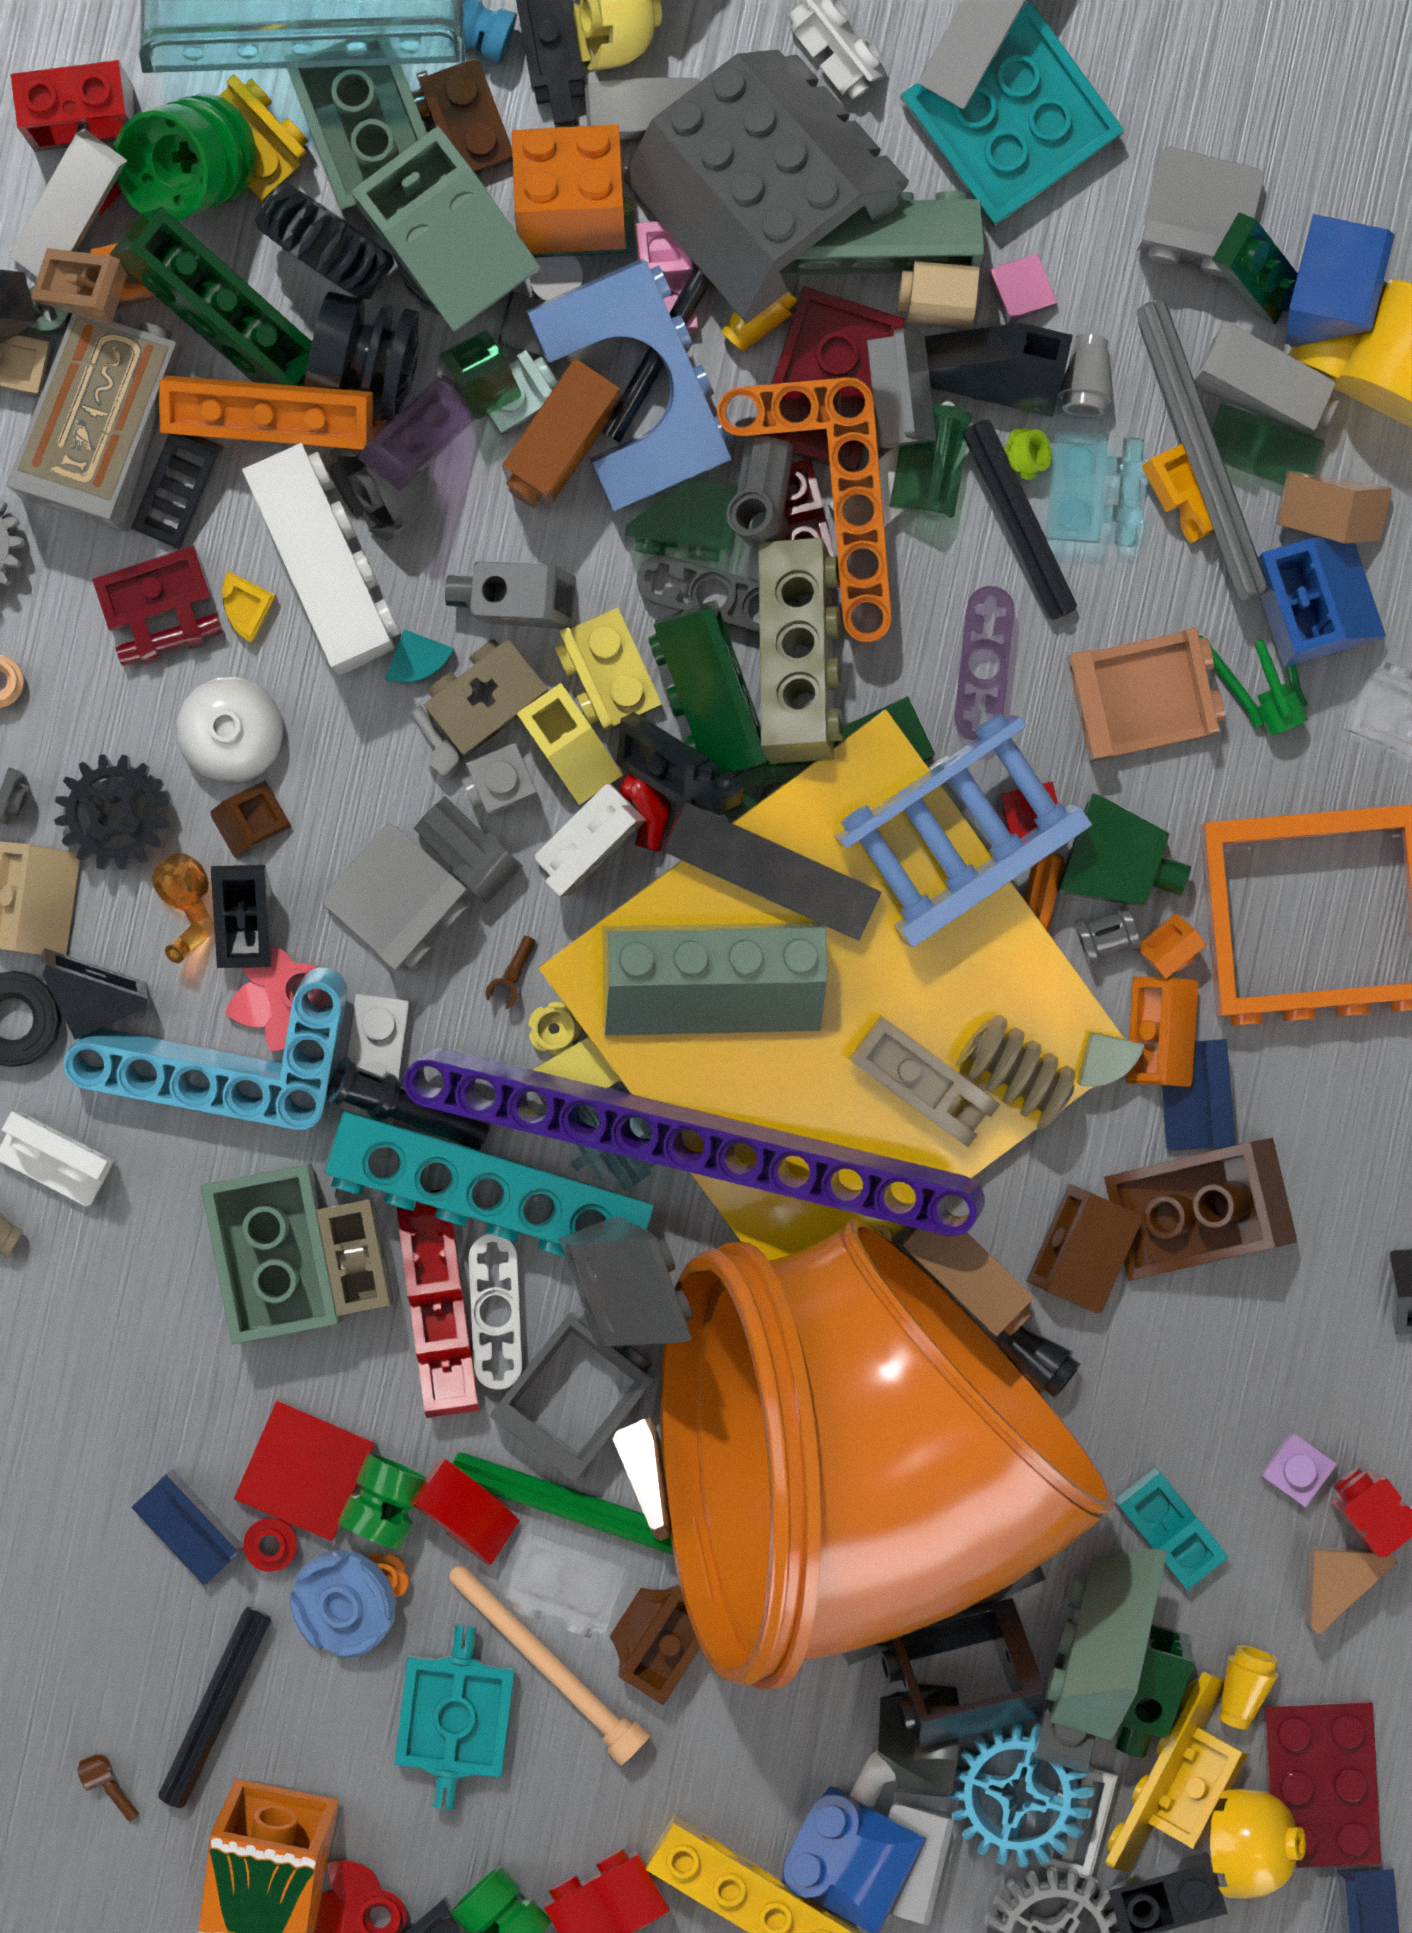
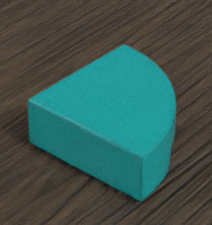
M404 629L384 679L400 684L426 679L447 664L454 652V648Z

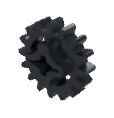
M105 754L99 755V768L95 770L85 762L78 764L83 777L79 781L65 777L63 782L71 789L69 797L57 796L55 798L57 804L66 808V815L54 819L55 825L69 827L71 831L62 839V843L67 847L79 843L81 847L76 858L82 862L89 859L92 854H96V867L102 870L106 869L110 858L115 859L120 870L128 869V857L134 855L142 863L148 861L144 848L148 844L161 848L163 842L155 833L158 828L168 829L172 825L171 822L160 817V810L172 806L170 799L158 798L156 795L165 785L163 780L158 778L148 782L146 777L150 767L145 763L140 764L134 771L130 770L131 762L130 757L127 755H121L117 766H112L110 759ZM104 778H124L122 781H119L114 789L99 791L92 786L95 782ZM141 791L144 793L148 804L147 823L139 819L136 802L141 796ZM97 798L102 802H109L114 805L121 799L123 803L120 806V811L126 815L125 818L133 826L130 827L127 824L110 821L106 826L104 822L107 815L101 810L102 807L95 803L94 799ZM80 802L88 807L90 824L85 830L86 833L83 832L79 822ZM127 834L135 839L132 843L123 847H103L112 836Z

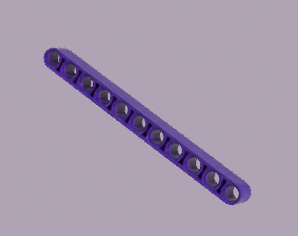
M435 1048L427 1051L406 1070L404 1075V1088L407 1096L414 1103L423 1107L946 1236L965 1234L973 1227L985 1206V1195L982 1187L974 1179L964 1175L449 1049ZM425 1066L433 1067L442 1074L444 1079L443 1088L433 1087L426 1081L424 1076ZM476 1079L486 1080L493 1086L495 1101L485 1100L477 1093L475 1088ZM527 1092H536L545 1099L547 1113H538L531 1109L527 1102ZM580 1104L591 1106L597 1111L599 1126H590L581 1120L578 1113V1106ZM638 1117L645 1120L650 1125L652 1137L650 1139H642L636 1136L630 1127V1118ZM692 1130L698 1133L704 1142V1151L695 1152L688 1149L682 1140V1131ZM744 1143L749 1145L756 1153L757 1163L751 1165L741 1162L735 1155L734 1144ZM797 1156L802 1158L808 1164L810 1176L797 1177L793 1175L786 1165V1157ZM850 1169L855 1171L861 1177L863 1189L850 1190L846 1188L839 1179V1170ZM895 1182L908 1184L915 1192L916 1201L913 1203L898 1201L892 1193L891 1184ZM957 1195L963 1198L969 1207V1214L965 1216L951 1214L946 1209L944 1197Z

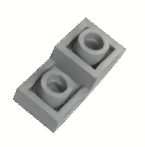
M637 78L588 83L584 86L587 126L619 124L620 139L639 140L644 136L651 120L697 85L699 78Z

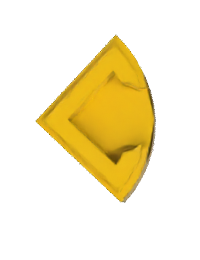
M227 571L222 587L225 613L239 635L253 644L277 596Z

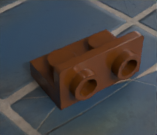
M478 57L430 75L427 74L426 70L416 74L420 88L411 92L422 121L432 119L435 127H440L476 175L513 161L512 146Z

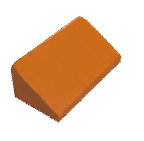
M1133 977L1129 1040L1144 1044V1048L1137 1063L1127 1073L1126 1083L1180 1087L1191 1086L1193 1080L1198 982L1196 980L1168 977L1167 979L1164 977Z

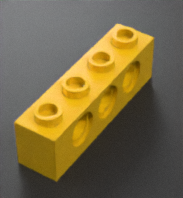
M676 1814L673 1815L646 1859L647 1871L748 1933H858V1927L854 1923L809 1898L796 1895L787 1885L781 1882L782 1879Z

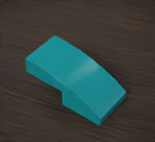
M1156 1466L1115 1499L1117 1505L1153 1549L1157 1548L1167 1551L1165 1564L1187 1591L1229 1558Z

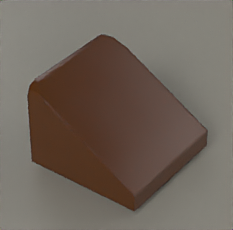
M266 780L222 801L210 812L215 825L234 857L247 853L292 827Z

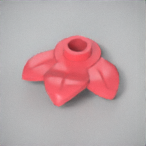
M271 947V967L242 968L251 981L244 984L235 993L226 1008V1015L245 1026L265 1027L266 1043L269 1050H284L292 1001L295 996L294 986L309 971L318 967L307 963L295 964L284 950ZM313 989V994L309 1000L316 1006L324 1007L330 995L322 989Z

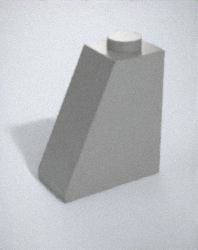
M1226 321L1223 322L1213 337L1194 379L1197 388L1308 438L1317 426L1324 429L1327 428L1339 402V399L1331 396L1336 381Z

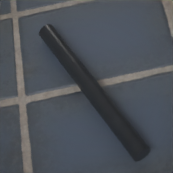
M697 266L693 269L669 312L671 319L680 315L685 326L688 324L711 283ZM651 346L624 391L620 403L601 432L618 443L621 442L664 366L663 360Z

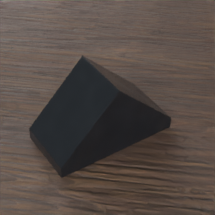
M266 865L211 866L217 968L271 967L272 889Z
M44 948L41 956L42 975L75 1040L145 1009L148 1001L146 982Z

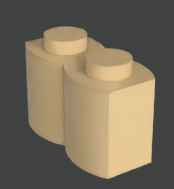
M914 260L912 271L902 270L897 311L907 312L906 323L971 329L976 310L979 267Z

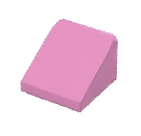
M1038 254L989 270V280L1008 324L1058 303Z

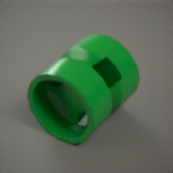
M367 1453L356 1478V1482L361 1488L360 1492L349 1495L337 1523L372 1542L391 1549L402 1550L413 1525V1521L408 1514L410 1510L416 1509L410 1502L427 1477L393 1460L373 1453Z
M502 1865L497 1866L483 1877L450 1911V1915L467 1933H543L551 1924L549 1916L532 1898L522 1900L519 1897L521 1886Z

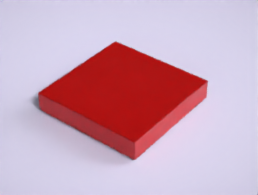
M277 1399L234 1499L332 1542L340 1526L337 1522L349 1495H353L358 1485L356 1478L367 1453L372 1452L376 1441Z

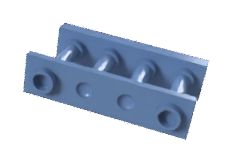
M1002 713L993 716L975 729L979 738L873 810L866 804L850 813L840 822L844 830L834 836L839 845L849 848L859 841L903 906V909L900 911L903 919L893 926L903 941L911 947H915L1092 826L1081 807L1070 804L1064 808L1062 803H1054L1011 736L1027 726L1020 716L1011 715L1005 718ZM992 749L1037 815L1034 822L1038 827L1022 838H1019L1017 833L1012 835L1009 833L966 768ZM947 780L950 781L993 846L989 850L993 858L976 869L972 864L966 865L922 799L923 796ZM903 810L948 876L945 880L948 888L932 899L927 894L921 896L877 829Z

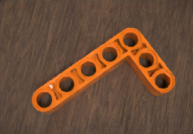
M845 377L744 386L729 390L721 397L718 403L717 416L721 426L733 435L749 436L827 429L843 622L846 631L854 639L860 642L879 640L887 633L890 627L892 610L875 407L871 389L865 382L857 378ZM845 386H854L860 389L865 398L863 411L858 416L852 418L840 415L834 406V396L839 389ZM801 391L810 399L811 412L804 421L791 422L783 416L780 409L781 400L788 392ZM739 395L751 398L757 407L756 419L751 425L746 427L734 425L727 415L729 402ZM857 440L864 443L868 448L870 454L869 462L862 470L849 471L841 465L838 458L839 449L847 441ZM855 494L868 497L874 506L873 517L862 525L852 524L845 518L843 513L845 500ZM856 549H869L877 556L879 566L876 573L871 577L858 578L850 572L847 565L848 557ZM871 602L882 610L883 622L876 630L870 632L862 631L853 623L852 612L860 603Z

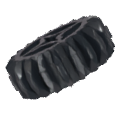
M278 184L272 194H268L261 204V210L255 218L258 229L298 260L353 296L360 299H371L378 289L381 290L389 278L388 274L395 263L392 255L387 250L290 184Z

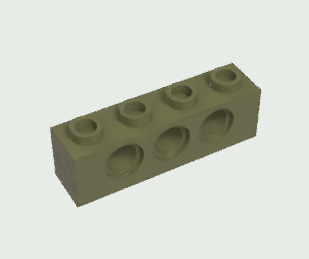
M823 538L759 542L761 747L770 764L834 760V741H842L843 738L840 708H833V690L842 688L840 658L832 657V639H840L841 637L839 607H832L831 589L840 587L838 557L830 556ZM804 592L813 594L812 599L802 607L789 606L791 599L797 594ZM811 643L814 645L812 651L805 657L793 658L789 656L792 649L798 644ZM804 693L815 695L813 702L806 708L793 709L790 707L792 701L798 695Z

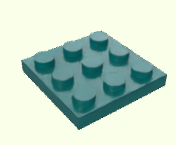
M1031 1L1021 9L998 53L992 59L968 105L964 109L918 83L907 89L900 96L901 101L972 199H980L981 211L993 228L1118 139L1125 131Z

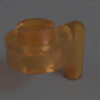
M173 853L154 869L152 882L159 897L169 906L183 910L190 923V926L165 948V954L168 959L178 964L213 934L214 923L202 901V898L209 889L208 877L203 866L189 855Z

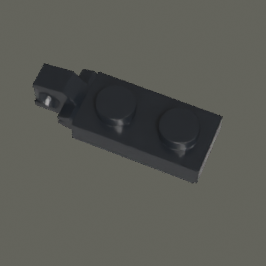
M516 0L531 88L536 94L537 104L551 103L555 128L576 127L572 98L585 96L583 88L585 79L571 0Z
M635 712L621 718L617 766L681 806L685 801L706 811L710 809L718 815H723L725 811L743 805L745 786L730 774L718 773V765L714 761H710V758Z

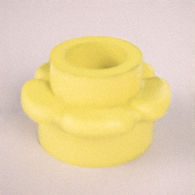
M551 1002L545 1008L538 1007L531 1014L528 1022L531 1028L529 1038L533 1046L541 1052L548 1050L553 1055H558L572 1047L573 1040L577 1039L581 1032V1025L566 1005L561 1002ZM553 1023L559 1026V1032L556 1034H552L549 1031V1026Z

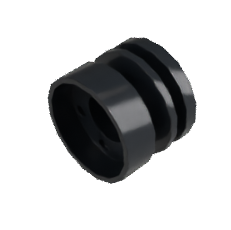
M328 291L315 327L304 387L342 390L356 388L359 391L373 392V406L377 393L382 394L380 417L381 419L395 422L402 403L411 391L420 352L418 311L405 308L401 314L396 331L391 330L393 319L392 305L383 304L373 326L364 324L365 304L363 299Z

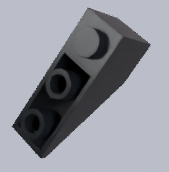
M1014 323L925 336L930 386L933 389L1053 417L1073 335L1025 323Z

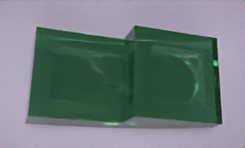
M1222 403L1212 427L1224 464L1282 486L1285 485L1287 471L1315 475L1326 445L1322 439L1273 424L1269 418Z

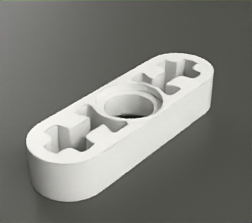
M486 1234L473 1243L469 1252L473 1362L478 1380L488 1388L499 1390L513 1385L523 1369L518 1252L511 1240ZM489 1242H497L499 1251L508 1252V1262H503L499 1266V1281L508 1277L511 1278V1290L499 1286L489 1287L482 1291L478 1289V1279L490 1280L488 1264L479 1263L478 1254L487 1251ZM489 1296H502L510 1303L512 1314L506 1324L494 1327L488 1325L482 1319L480 1314L481 1304ZM512 1331L514 1343L503 1341L502 1349L505 1359H513L514 1368L505 1371L504 1379H494L493 1371L484 1370L483 1361H487L493 1356V1341L481 1344V1333L499 1336Z

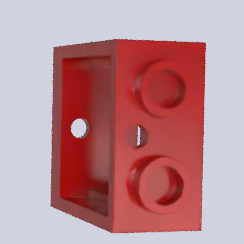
M119 60L10 74L17 128L34 152L68 148L75 134L78 133L77 128L81 123H87L90 127L89 132L103 143L115 142L122 125L137 114L133 84Z

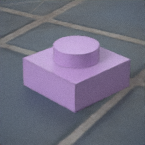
M1291 1431L1260 1475L1301 1505L1307 1507L1337 1464Z

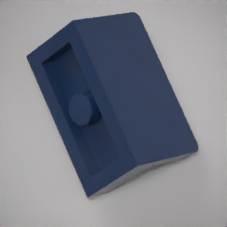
M1227 1039L1195 1041L1191 1086L1161 1085L1165 1146L1168 1150L1235 1146Z
M173 1469L166 1473L158 1483L131 1507L204 1586L244 1549L243 1544Z
M1391 1866L1337 1870L1343 1933H1399L1394 1869Z

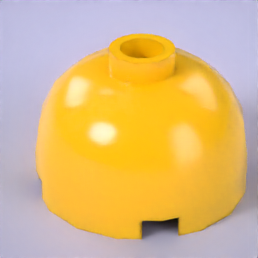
M1226 1789L1222 1791L1218 1798L1227 1799L1224 1811H1213L1210 1832L1213 1872L1224 1873L1228 1887L1218 1888L1221 1894L1227 1898L1249 1899L1266 1896L1283 1887L1292 1876L1296 1861L1303 1859L1306 1848L1304 1831L1301 1827H1296L1292 1813L1286 1805L1265 1791L1254 1789Z

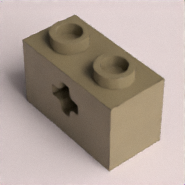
M509 638L500 645L495 639L490 640L469 657L474 665L457 678L451 671L427 690L432 698L424 706L465 758L517 719V713L549 691ZM479 681L485 687L490 686L492 683H495L498 687L492 693L495 703L488 708L482 702L474 706L469 702L475 696L472 686Z
M374 1198L317 1209L316 1212L337 1316L392 1305L394 1300Z

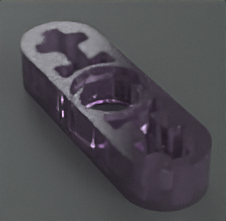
M985 586L976 590L969 598L965 608L953 720L958 733L969 741H974L979 737L975 731H972V722L963 720V712L972 711L975 705L976 693L965 694V684L978 689L997 687V698L989 694L985 695L984 711L985 713L993 714V716L999 713L1003 714L1015 608L1011 596L1005 590L996 586ZM987 597L996 598V607L1005 609L1004 617H996L992 630V636L1003 634V644L990 639L970 640L971 631L978 634L983 632L984 617L981 614H975V605H983ZM988 649L997 655L999 670L994 677L979 679L971 673L968 661L970 655L976 650Z

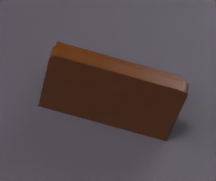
M1068 1184L1026 1282L1095 1313H1101L1142 1222V1216L1091 1192Z

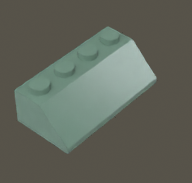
M942 191L935 194L936 200H914V193L901 192L897 197L900 206L875 225L868 219L862 207L779 272L781 275L902 273V270L912 271L914 260L980 268L984 256L980 199H968V194L964 191Z
M818 922L602 926L604 1035L820 1031L827 984L826 927Z

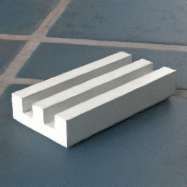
M1089 1766L1091 1773L1081 1779L1080 1786H1092L1094 1780L1102 1782V1787L1082 1864L1072 1862L1078 1839L1067 1835L1066 1840L1069 1850L1061 1855V1859L1053 1858L1055 1849L1049 1843L1051 1860L1045 1864H1041L1038 1861L1039 1866L1046 1868L1048 1865H1054L1057 1871L1064 1873L1068 1871L1069 1867L1077 1869L1079 1877L1087 1878L1092 1875L1118 1777L1116 1772L1103 1771L1093 1766ZM1059 1778L1056 1792L1058 1796L1063 1797V1788ZM1078 1798V1804L1087 1806L1089 1798ZM1051 1811L1046 1832L1055 1824L1060 1814ZM1073 1817L1072 1820L1082 1826L1083 1819Z

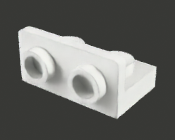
M604 785L535 854V860L550 875L545 882L560 897L572 895L647 820L613 785Z
M11 1111L2 1128V1131L7 1134L0 1145V1162L84 1206H90L93 1203L115 1161L114 1159L22 1111Z

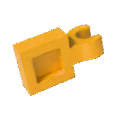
M1183 444L1165 451L1141 465L1165 512L1167 513L1177 507L1179 508L1181 530L1190 543L1209 535V532L1214 530Z

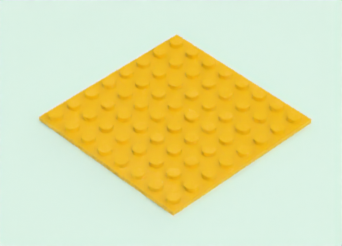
M883 710L834 747V760L813 762L733 822V824L882 892L860 941L825 926L827 984L820 1031L604 1035L602 926L816 922L682 860L538 967L633 1095L952 1172L969 1178L975 1176L1038 1128L1037 1124L1042 1112L1036 1109L1027 1117H1023L1020 1114L1025 1100L1022 1096L1009 1105L1003 1102L1008 1087L1004 1083L992 1092L987 1090L986 1086L991 1075L987 1070L977 1078H971L969 1073L974 1062L971 1058L956 1066L963 1048L983 1023L996 1015L1003 1016L1007 1019L1005 1033L1017 1027L1024 1032L1022 1045L1034 1040L1041 1045L1040 1057L1051 1053L1058 1058L1057 1070L1061 1067L1069 1066L1075 1071L1074 1091L1065 1107L1094 1087L1082 1086L1077 1083L1089 1031L1122 1039L1125 1038L1011 881L915 947H911L903 941L893 926L903 919L900 913L903 906L861 843L857 841L849 848H845L839 845L834 837L844 830L840 822L850 813L866 804L873 810L930 771L887 710ZM941 785L922 797L966 865L972 864L976 869L993 858ZM904 810L877 828L921 896L927 894L932 899L948 888L945 883L948 876ZM880 1015L1000 1104L991 1117L986 1114L974 1130L978 1135L969 1147L965 1146L848 1059ZM959 1094L947 1112L957 1119L969 1101ZM692 1130L682 1131V1140L688 1149L695 1152L704 1151V1142L698 1133ZM744 1143L734 1144L735 1155L741 1162L751 1165L757 1163L756 1153L749 1145ZM797 1156L786 1157V1165L793 1175L797 1177L810 1176L808 1164L802 1158ZM850 1169L839 1170V1179L846 1188L850 1190L863 1189L861 1177L855 1171ZM690 1172L739 1240L756 1246L766 1256L768 1261L797 1253L817 1244L838 1230L845 1228V1225L853 1218L859 1219L871 1227H886L890 1230L892 1237L906 1227V1225ZM903 1182L891 1184L892 1193L898 1201L903 1203H913L916 1201L915 1192L908 1184Z

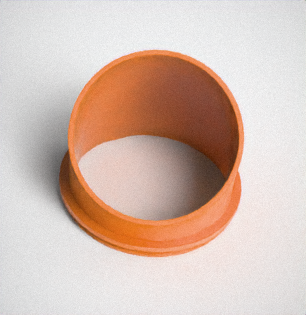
M853 1218L845 1225V1228L838 1230L817 1244L797 1253L769 1261L751 1243H726L717 1250L710 1249L702 1252L699 1256L693 1258L681 1272L675 1286V1292L682 1290L690 1305L693 1321L687 1323V1327L692 1339L681 1343H664L660 1391L662 1467L670 1522L671 1544L687 1613L701 1650L715 1672L723 1679L740 1686L751 1685L760 1690L783 1688L796 1676L803 1661L835 1656L892 1640L953 1616L1010 1586L1065 1549L1103 1519L1106 1513L1114 1509L1115 1500L1112 1492L1092 1459L1066 1424L1021 1370L980 1325L925 1270L892 1241L867 1223Z

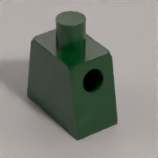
M1092 793L1088 797L1084 813L1092 826L1074 838L1057 892L1064 895L1120 904L1126 903V905L1140 907L1146 905L1152 886L1181 896L1191 871V865L1163 856L1170 834L1108 799Z
M1155 1624L1151 1625L1138 1691L1120 1724L1121 1729L1115 1745L1119 1751L1134 1757L1143 1758L1147 1755L1153 1735L1160 1738H1168L1194 1664L1188 1634Z

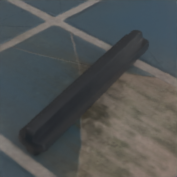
M987 419L967 427L963 431L962 436L1047 617L1055 620L1070 614L1077 608V603L1017 475L1009 463L1008 456L992 422Z
M247 1607L241 1614L158 1793V1798L167 1805L181 1809L189 1799L271 1622V1617L259 1609Z

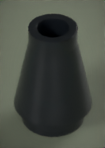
M1023 1325L1012 1335L1007 1333L999 1345V1348L1012 1359L1040 1394L1047 1391L1054 1398L1064 1389L1081 1365L1072 1357L1074 1351L1025 1328Z

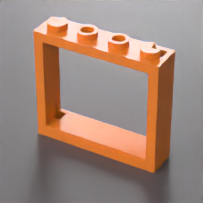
M1412 804L1205 822L1199 825L1216 1016L1230 1015L1231 1026L1263 1023L1262 1012L1283 1011L1284 1021L1315 1019V1008L1337 1006V1017L1370 1014L1369 1003L1390 1001L1391 1012L1412 1010V983L1236 998L1223 845L1401 829L1412 941Z

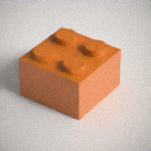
M619 124L512 130L516 233L531 254L626 249Z

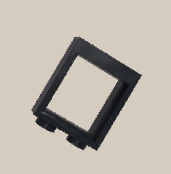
M1013 1598L962 1610L953 1616L898 1638L888 1640L887 1650L880 1653L885 1678L888 1683L896 1682L901 1698L896 1700L901 1725L904 1730L912 1729L918 1748L1043 1716L1046 1689ZM993 1640L1011 1693L928 1714L910 1661Z

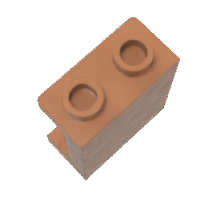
M1196 627L1185 629L1179 633L1092 651L1090 649L1072 653L1066 658L1089 762L1213 736L1219 732L1218 722L1225 721V710L1219 689L1210 690L1206 670L1214 668L1210 643L1207 637L1199 638Z

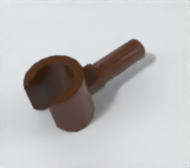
M526 935L523 936L503 975L494 978L487 986L485 992L487 1000L492 996L495 985L502 983L509 986L512 991V997L505 1009L513 1006L521 992L517 981L536 940Z
M96 1754L79 1761L77 1773L86 1791L103 1785L106 1794L109 1795L128 1821L138 1816L139 1812L119 1788L111 1762L107 1756Z

